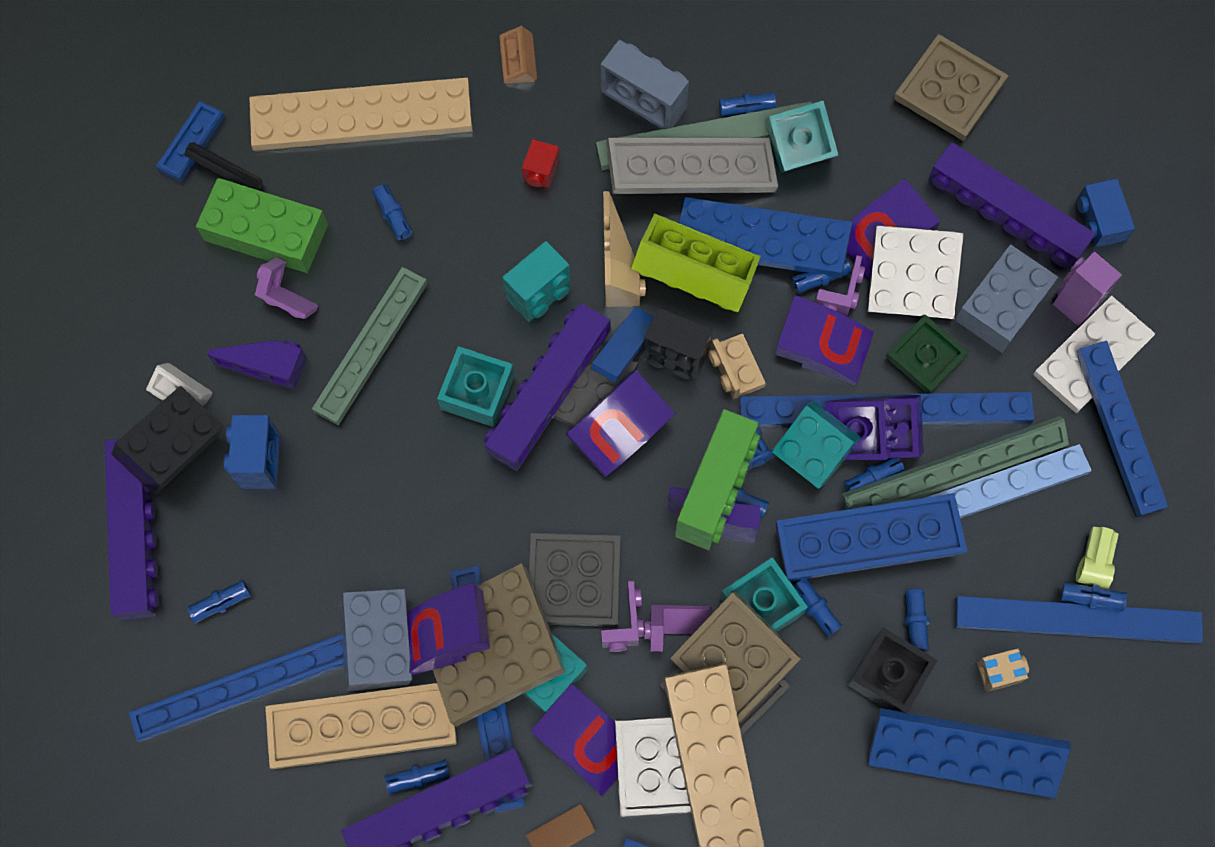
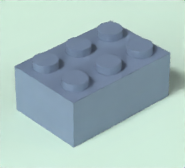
M618 40L600 64L601 92L662 129L674 127L686 111L689 81L678 71L673 72L666 68L658 59L650 58L641 53L633 44H626Z
M1010 245L961 308L955 321L1003 353L1048 294L1058 276Z
M405 589L343 593L340 599L346 691L407 687L412 681L411 673H409L410 650Z

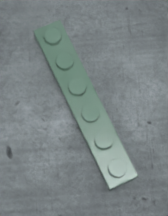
M404 267L400 269L312 407L314 413L339 426L428 284L427 279Z

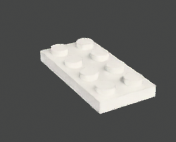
M1111 296L1033 375L1077 414L1093 396L1076 351L1082 347L1107 340L1119 372L1153 338L1155 333Z

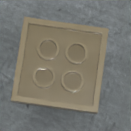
M938 34L899 87L893 99L964 141L1002 88L1009 75Z
M734 591L670 659L683 672L723 663L726 664L738 723H740L802 657Z

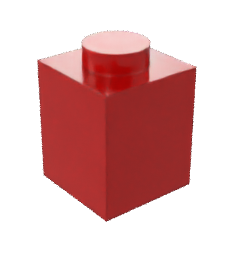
M532 139L522 166L523 181L534 187L544 186L550 188L560 161L559 147Z

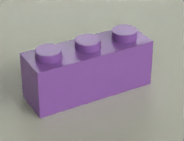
M1095 251L1087 260L1081 257L1070 269L1071 272L1064 278L1060 287L1055 291L1059 296L1053 305L1078 327L1098 308L1122 276L1120 272Z

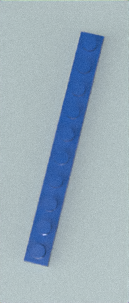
M1032 392L740 396L739 400L740 415L759 422L758 427H791L805 406L814 401L826 410V401L900 395H921L922 425L1022 424L1034 421Z

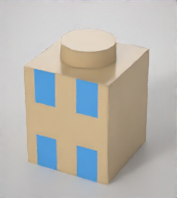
M1018 648L984 657L976 663L986 692L1019 684L1028 679L1029 666L1026 658L1020 655Z

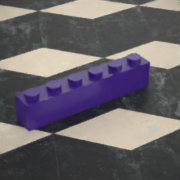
M951 142L935 163L928 178L937 188L948 191L960 203L970 205L979 211L985 219L998 223L1010 235L1018 236L1026 241L1032 249L1043 252L1051 257L1055 264L1066 267L1069 270L1077 262L1096 234L953 142Z
M581 302L576 310L571 309L564 320V328L560 333L556 332L552 336L548 344L550 349L544 357L541 355L536 360L532 369L534 371L529 380L524 379L516 393L518 395L513 404L508 403L500 416L501 422L497 428L492 427L484 439L487 454L515 471H518L611 331L609 318Z
M113 439L105 440L110 612L118 620L156 616L155 607L159 606V593L156 588L154 589V577L158 576L157 561L153 559V548L157 546L155 531L152 530V519H155L156 516L155 505L151 502L150 491L111 455L115 443L119 440Z
M513 748L342 829L341 833L347 847H413L411 843L422 838L424 842H428L441 836V829L451 824L454 829L470 822L469 816L481 811L482 815L498 809L500 807L498 802L508 797L511 801L527 795V788L534 785L519 751Z

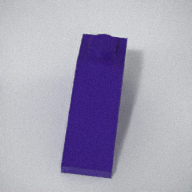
M271 340L209 349L207 354L214 365L295 389L307 359L301 346L289 340H285L284 343Z

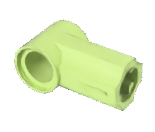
M1106 527L1091 528L1085 556L1082 557L1077 569L1076 582L1088 586L1097 584L1099 588L1109 589L1115 571L1112 561L1118 533Z

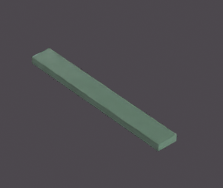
M810 101L619 138H770L765 119L769 116L812 103ZM607 140L596 142L601 171L609 169Z
M1057 416L842 493L845 509L924 498L1069 445L1065 420L1061 416Z

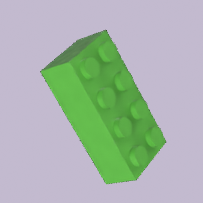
M217 178L196 228L206 242L266 261H271L278 257L286 261L285 267L308 273L328 227V222L323 210Z
M723 410L677 520L676 538L706 550H710L713 542L719 544L727 518L723 516L724 514L730 516L739 491L735 487L741 489L747 475L750 462L746 461V459L752 461L758 447L761 435L756 433L759 422L728 410Z

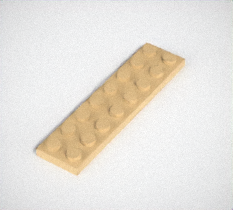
M468 78L250 97L251 146L253 151L472 132Z

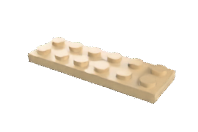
M723 663L663 677L698 847H764L726 664Z
M437 683L265 706L269 766L272 770L457 745L456 727L449 721Z

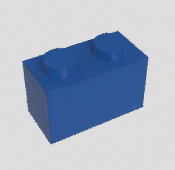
M1118 179L1084 186L1077 198V207L1079 212L1084 215L1085 227L1096 233L1092 239L1094 248L1127 241L1134 232L1135 227Z

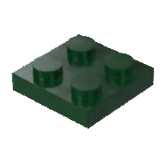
M924 315L886 354V358L927 394H931L968 355L969 351L927 315Z

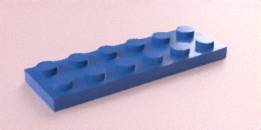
M685 197L679 224L761 256L758 265L842 278L852 230V222L687 197Z
M955 493L777 520L775 523L784 571L789 581L957 556L968 552Z
M880 708L868 755V765L1056 798L1071 747L1069 741Z

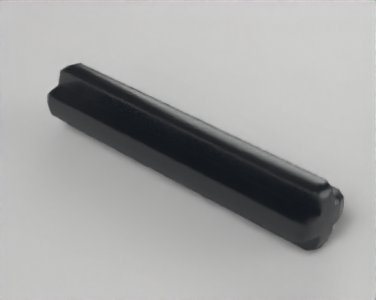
M194 142L189 143L185 150L186 157L236 184L260 190L263 184L261 178Z

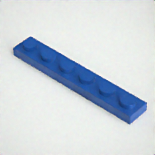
M1107 340L1078 349L1076 353L1136 516L1139 517L1167 508L1166 498Z

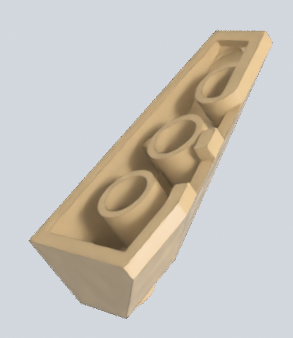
M604 191L606 307L640 306V296H645V279H640L639 272L631 269L635 256L609 191Z

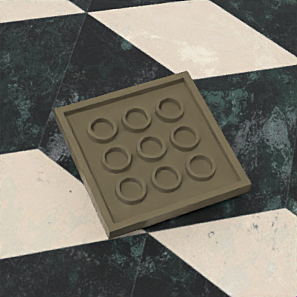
M522 563L478 585L483 591L490 649L466 655V661L433 670L449 721L455 727L566 672L528 571Z

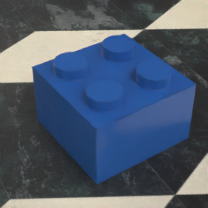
M232 415V424L227 426L226 431L230 449L229 453H226L224 457L225 471H228V474L241 489H276L280 443L279 430L268 415Z

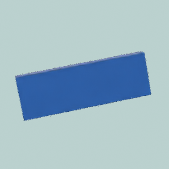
M199 101L156 165L157 170L182 182L195 161L185 155L189 143L194 142L205 148L224 119V113Z
M635 306L593 361L591 369L616 383L643 347L644 338L654 316Z

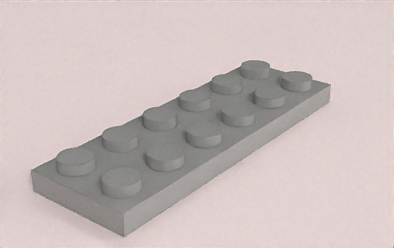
M608 138L606 142L613 194L775 192L778 188L770 138Z

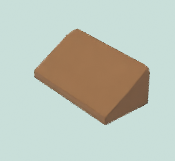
M519 26L499 35L504 83L514 84L536 81L537 72L532 33L523 26Z
M579 804L526 834L532 847H571L594 834L596 830L584 808Z

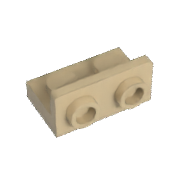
M743 333L719 342L718 338L712 340L711 349L708 351L710 361L714 367H719L722 374L720 376L721 385L726 393L730 392L733 400L765 387L766 382Z

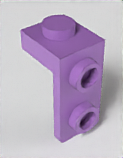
M856 255L846 295L819 289L815 303L845 316L848 315L850 308L855 309L859 297V292L854 291L856 283L862 282L865 267L860 266L862 256Z
M276 257L266 264H262L257 272V279L259 280L255 296L265 300L269 305L278 306L288 311L290 315L296 318L305 319L317 311V304L280 286L286 261Z
M634 580L628 581L631 628L601 631L602 648H609V652H622L627 650V646L639 645V637L644 636L643 618H637L636 607L642 606L641 589L634 587Z
M651 605V620H645V639H650L651 651L663 652V634H694L712 615V607Z

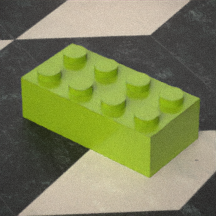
M654 213L640 242L631 269L639 272L642 276L664 282L669 287L679 288L697 298L716 303L724 309L739 312L761 256Z

